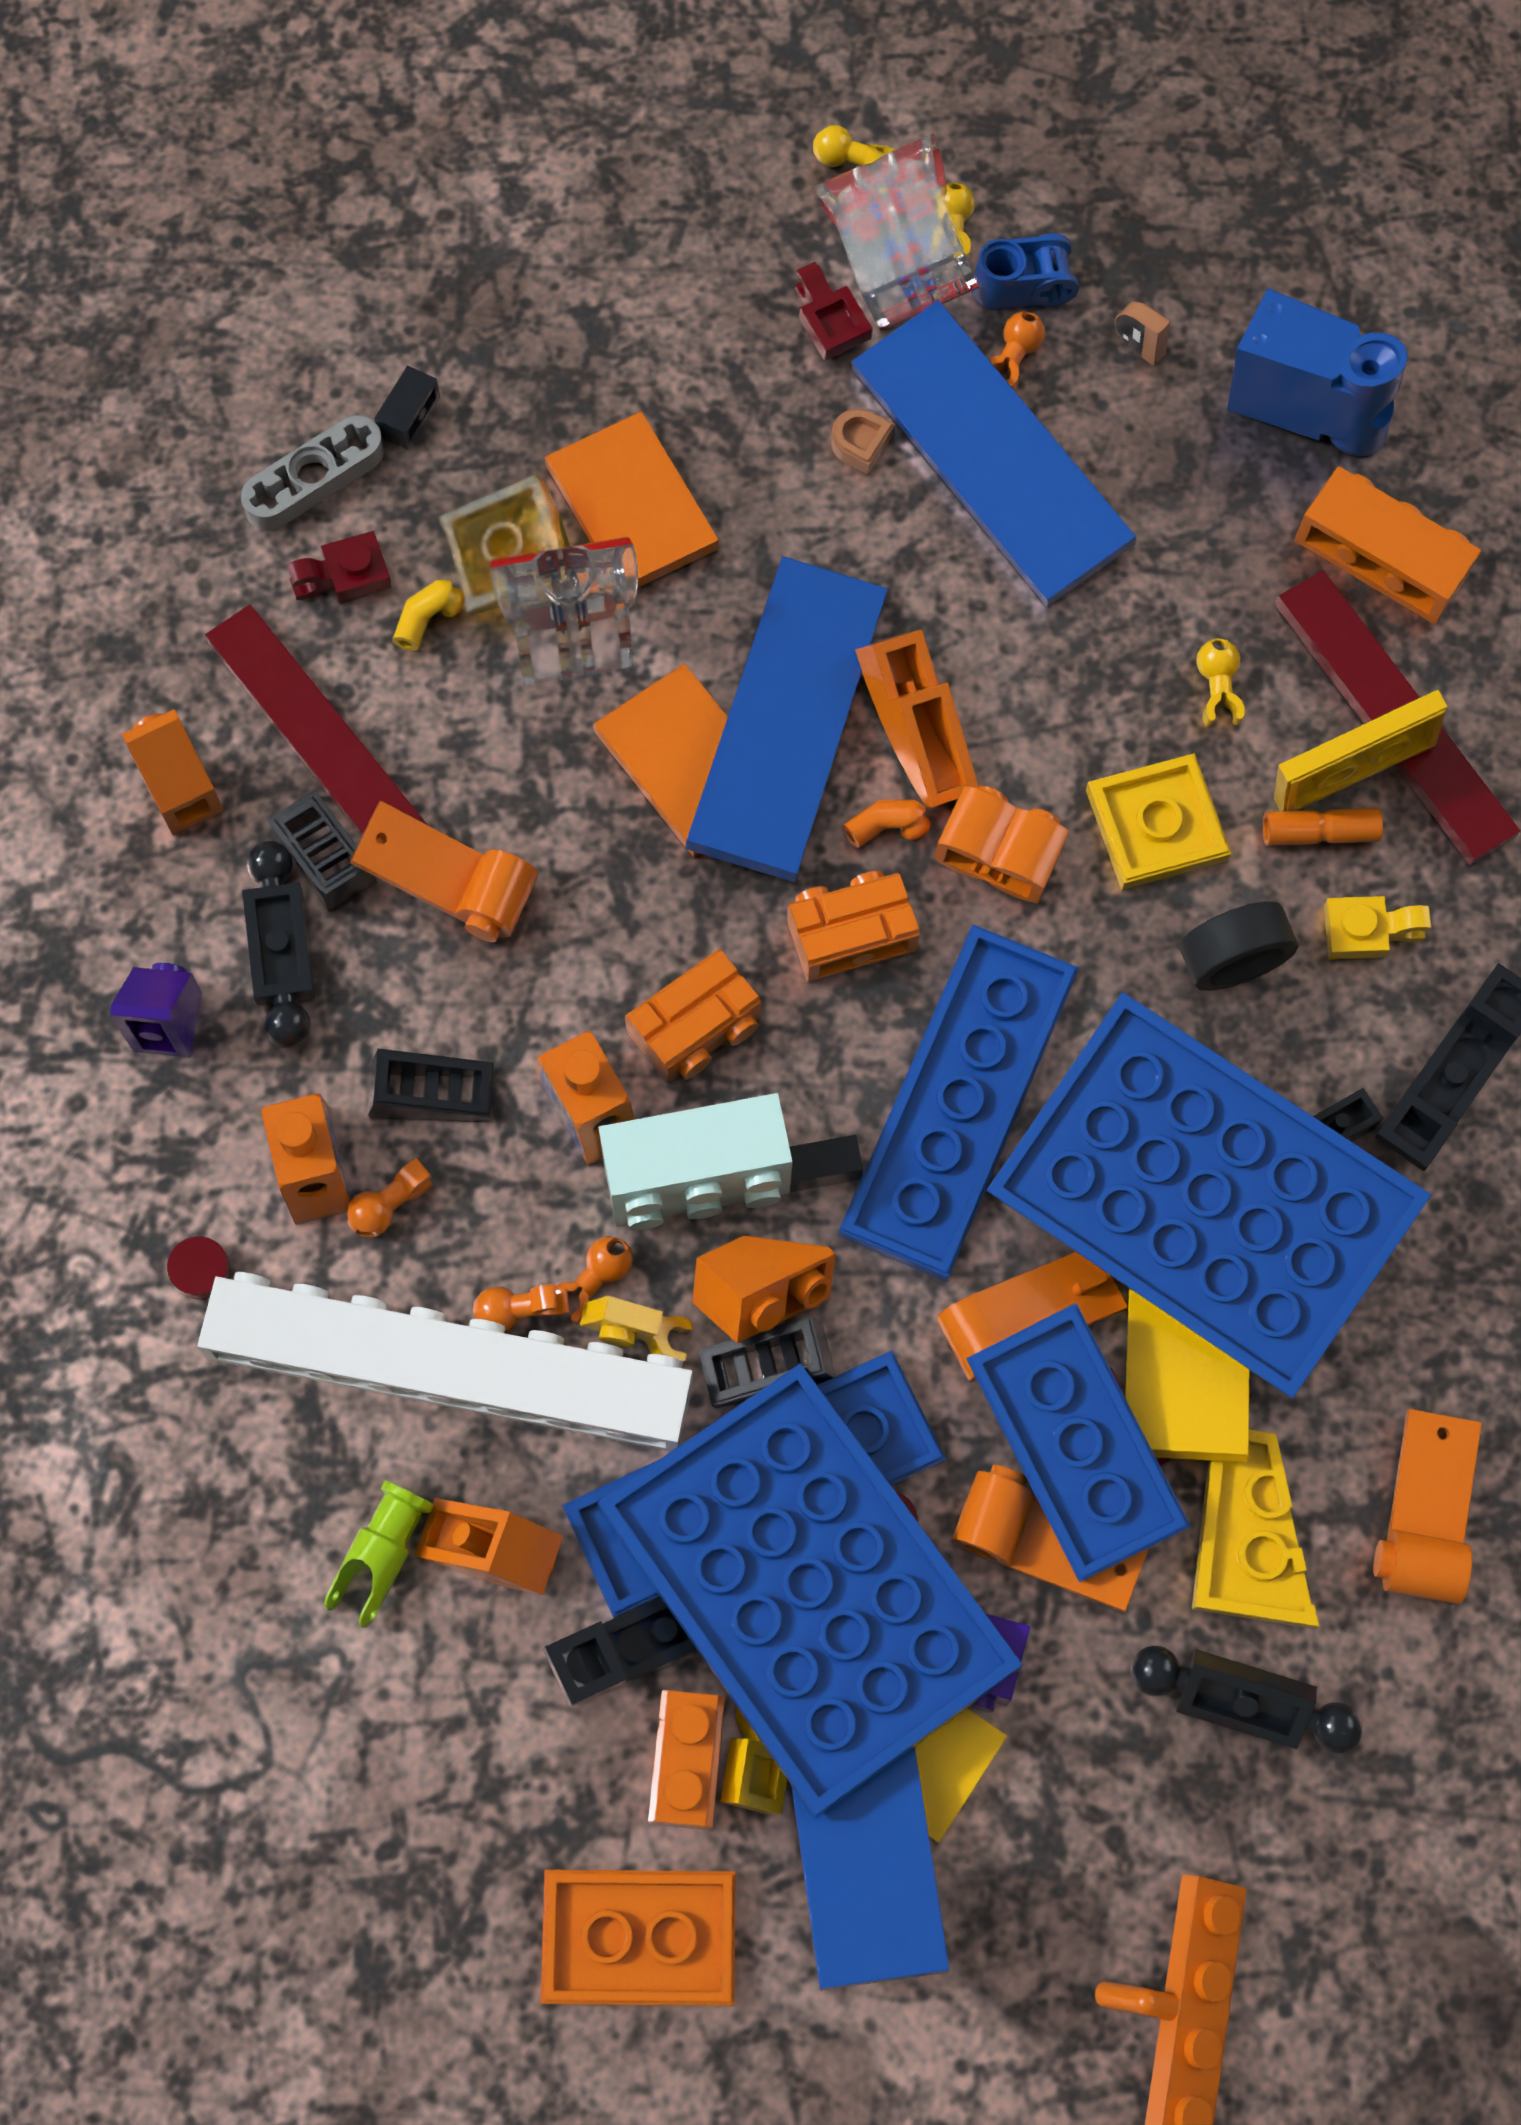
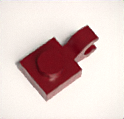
M816 262L796 270V275L801 282L795 284L794 288L804 306L800 307L799 319L824 361L871 340L873 328L848 286L833 292Z
M374 531L321 545L324 560L302 558L287 564L291 576L290 583L296 600L308 599L322 592L334 589L338 603L392 588L390 575Z

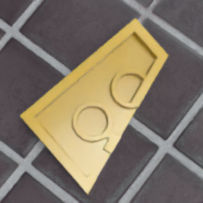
M1249 1429L1247 1462L1208 1460L1192 1610L1316 1629L1319 1627L1315 1605L1311 1604L1304 1573L1307 1569L1302 1547L1299 1548L1290 1510L1293 1506L1275 1433Z

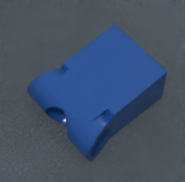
M1267 288L1237 347L1227 410L1318 441L1325 436H1329L1332 443L1344 453L1353 456H1369L1378 452L1386 443L1394 411V397L1399 392L1408 358L1406 347L1397 337L1387 333L1372 332L1360 335L1359 325Z

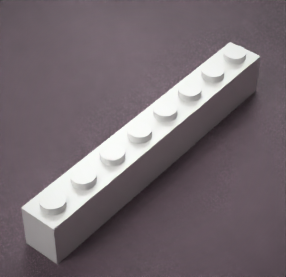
M236 1272L233 1280L215 1276L197 1345L207 1359L666 1451H673L680 1446L693 1385L692 1370L682 1369L683 1361L677 1358L660 1354H649L647 1361L623 1357L624 1350L617 1346L590 1342L586 1350L564 1345L565 1339L563 1337L537 1330L529 1331L528 1338L505 1334V1326L484 1319H471L469 1326L445 1322L447 1316L444 1313L422 1307H412L410 1315L387 1310L388 1304L386 1302L368 1296L354 1295L352 1296L351 1303L328 1299V1291L307 1284H294L292 1291L269 1287L271 1282L269 1279L246 1272Z

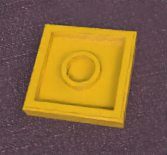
M1195 753L1087 783L1086 792L1121 890L1229 861L1232 853Z

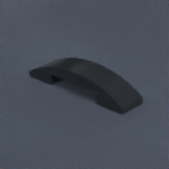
M1500 963L1496 965L1374 1137L1422 1171L1428 1168L1458 1125L1463 1114L1521 1034V978Z
M661 1597L605 1623H602V1621L597 1622L543 1648L569 1707L615 1690L698 1652Z

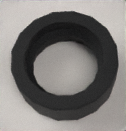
M1269 901L1248 904L1215 916L1191 930L1183 937L1179 945L1193 984L1199 990L1205 991L1233 987L1260 977L1284 964L1295 955L1299 947L1283 907L1278 902Z

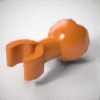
M1026 311L1015 313L1007 320L1003 330L1006 346L1001 355L988 359L999 373L1008 367V376L1010 378L1007 380V383L1015 392L1019 385L1018 366L1024 355L1035 352L1043 344L1046 335L1045 326L1041 318L1034 313Z
M415 1158L406 1164L396 1174L393 1182L380 1192L364 1191L355 1195L350 1201L347 1211L350 1229L364 1237H376L383 1234L391 1225L393 1211L407 1200L411 1201L420 1197L432 1188L433 1184L429 1180L432 1177L431 1174Z
M614 1236L599 1238L591 1244L587 1251V1267L574 1282H564L555 1286V1290L567 1289L568 1294H577L582 1290L579 1294V1307L571 1315V1320L576 1325L581 1322L584 1303L591 1301L590 1298L605 1282L613 1283L620 1281L632 1268V1251L624 1240ZM616 1243L623 1244L625 1246L623 1253L616 1256L611 1255Z
M546 1284L530 1289V1292L514 1295L511 1290L505 1287H490L482 1291L474 1301L473 1314L475 1319L489 1320L505 1326L506 1332L514 1327L519 1318L568 1314L567 1289L555 1290V1284Z

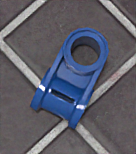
M1050 233L1038 237L989 241L982 247L976 265L975 277L979 288L972 291L975 300L989 310L998 311L1006 308L1028 306L1053 307L1071 301L1079 292L1078 279L1070 271L1068 257L1071 254L1070 240L1065 235Z

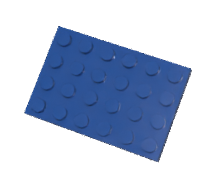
M1124 992L1118 997L987 1188V1192L1291 1399L1297 1394L1432 1195Z
M801 1363L597 1502L602 1514L815 1819L1022 1668L1023 1664Z

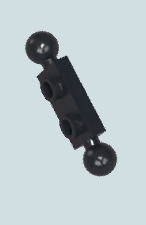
M263 841L250 850L246 861L250 877L260 884V888L242 890L253 996L257 1006L274 1004V1007L268 1011L264 1021V1029L268 1039L278 1047L294 1048L304 1043L311 1031L310 1016L302 1006L297 1004V1000L315 998L303 889L300 882L283 883L290 876L293 867L292 856L288 849L275 841Z
M1155 1645L1141 1649L1134 1656L1131 1663L1130 1673L1132 1681L1144 1694L1163 1696L1172 1690L1179 1691L1176 1712L1293 1749L1298 1748L1304 1731L1313 1733L1317 1743L1323 1749L1332 1753L1348 1752L1355 1748L1362 1738L1363 1723L1357 1711L1348 1704L1341 1702H1331L1325 1704L1320 1709L1316 1708L1317 1686L1198 1649H1195L1188 1668L1181 1666L1176 1656L1170 1650Z

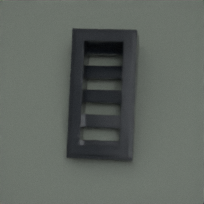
M316 790L267 819L268 824L283 846L288 849L293 861L328 912L377 882L374 875L351 863L326 879L321 875V873L346 858L350 862L357 845ZM313 810L318 817L293 833L286 827ZM326 827L329 833L302 849L299 845L300 841ZM337 843L339 849L314 864L310 860L311 857Z
M378 1048L371 1064L367 1116L394 1119L488 1121L491 1113L494 1062ZM390 1075H401L399 1095L389 1094ZM414 1076H425L423 1097L413 1096ZM439 1076L449 1077L447 1100L437 1099ZM462 1077H473L471 1103L461 1102Z
M809 1315L777 1325L769 1331L760 1332L738 1344L731 1339L699 1349L712 1407L716 1409L742 1403L800 1364L801 1361L796 1342L805 1340L810 1364L803 1367L817 1385L836 1377L822 1322ZM781 1346L787 1370L779 1374L772 1347ZM755 1351L757 1352L763 1377L756 1381L753 1379L747 1354ZM733 1357L739 1386L730 1388L723 1361L724 1358Z

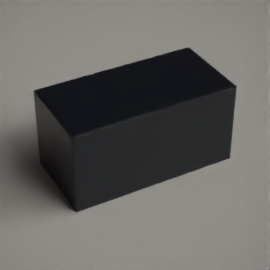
M408 365L406 366L374 418L383 439L408 450L440 398L436 378Z
M1364 1088L1313 1116L1351 1142L1376 1129L1383 1120V1116Z
M856 1135L789 1147L792 1157L790 1192L861 1180L864 1169Z

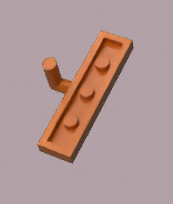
M1182 1874L1165 1992L1109 1981L1099 1983L1095 1990V1999L1100 2007L1160 2019L1145 2125H1214L1247 1891L1245 1887L1201 1876Z

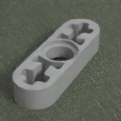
M354 415L344 418L251 477L241 490V502L248 521L254 527L261 530L271 531L279 529L375 468L381 462L384 455V445L378 425L365 416ZM356 437L361 443L367 441L368 447L360 451L356 446L349 447L348 441ZM333 450L337 459L341 457L343 465L339 467L336 465L335 458L330 451ZM316 462L328 468L325 478L317 483H305L298 478L300 469L306 464ZM289 479L291 488L296 495L292 496L289 487H284V480ZM266 495L270 500L276 499L277 505L269 509L265 504L259 505L258 499Z

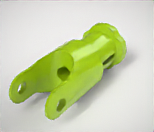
M384 1480L381 1486V1490L384 1492L382 1500L368 1527H360L324 1602L326 1610H333L341 1601L353 1577L363 1569L370 1568L373 1574L372 1591L360 1614L359 1626L361 1628H367L375 1619L410 1553L406 1545L422 1514L430 1513L434 1506L431 1502Z

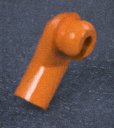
M880 799L844 823L842 829L848 840L856 848H859L886 828H900L901 834L905 839H919L929 831L931 822L924 814L926 808L916 800Z

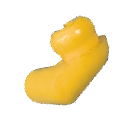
M435 580L408 598L392 639L393 643L404 650L417 651L428 621L432 616L440 611L444 616L452 617L461 611L465 602L463 591L452 587V582L449 580Z

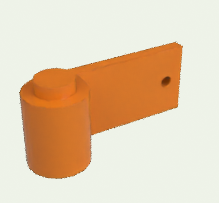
M382 801L378 803L350 860L352 865L466 923L464 928L468 933L487 942H496L498 937H511L539 875L536 868L516 855L495 849L481 854Z
M1074 1252L965 1297L940 1312L936 1319L968 1381L972 1383L976 1382L977 1379L966 1359L967 1357L1077 1303L1088 1326L1120 1313L1128 1306L1112 1276Z
M1407 1409L1387 1541L1380 1540L1378 1542L1373 1564L1374 1576L1382 1578L1385 1591L1454 1605L1463 1603L1469 1588L1472 1570L1471 1546L1464 1543L1482 1422Z
M992 1465L990 1472L978 1471L976 1473L950 1540L954 1545L988 1561L1126 1613L1149 1548L1079 1582L1034 1493L1024 1486L1027 1478L1021 1473L1001 1465Z

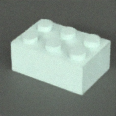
M778 1093L598 1126L616 1226L628 1224L630 1230H646L663 1224V1217L687 1213L689 1219H704L720 1214L723 1211L722 1206L745 1202L747 1208H761L778 1203L781 1200L780 1195L790 1193L792 1157Z

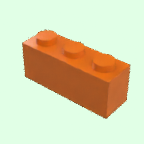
M1340 466L1336 468L1304 514L1294 539L1296 543L1434 625L1468 577L1482 551L1472 545L1463 534L1455 530L1443 528L1423 516L1414 505L1397 501L1375 488L1374 484L1360 474H1352Z

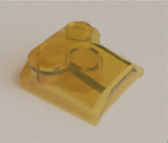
M538 474L438 517L440 524L445 530L466 600L465 610L470 616L502 607L532 595L543 599L560 596L559 590H557V594L553 591H543L547 589L546 577H550L551 586L553 585L552 576H555L556 583L558 582L557 575H561V579H564L563 574H567V580H569V573H573V581L575 579L576 566L568 568L564 566L562 547H568L570 544L560 512L546 483ZM557 548L558 567L555 570L521 575L519 574L518 566L501 569L499 566L490 568L491 560ZM549 553L541 554L543 557L549 555ZM540 578H544L545 588L541 586ZM535 579H538L539 585L535 583Z

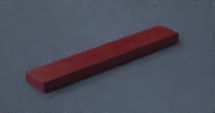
M1324 570L1278 596L1275 606L1364 724L1420 698ZM1441 727L1436 746L1395 765L1470 866L1514 840L1521 830L1443 727Z
M251 604L205 634L209 646L361 837L380 801L427 825Z

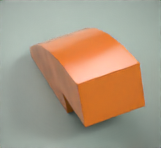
M922 629L855 649L866 685L881 723L902 767L925 807L933 808L958 799L964 786L978 788V782L948 682L938 684Z

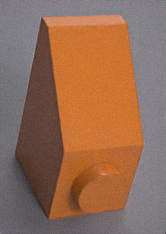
M434 1498V1506L427 1517L414 1553L415 1557L505 1588L543 1596L548 1579L555 1567L556 1556L563 1539L562 1535L510 1511Z

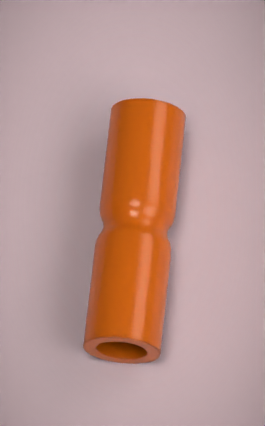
M1380 808L1331 809L1323 813L1316 810L1265 812L1263 816V839L1266 846L1317 844L1321 841L1331 844L1380 842L1383 834V818Z

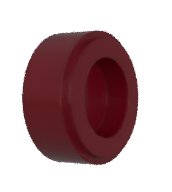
M195 1236L181 1241L174 1247L168 1258L167 1272L170 1281L180 1293L192 1299L210 1298L215 1276L227 1279L230 1276L231 1267L227 1254L216 1241L208 1237Z

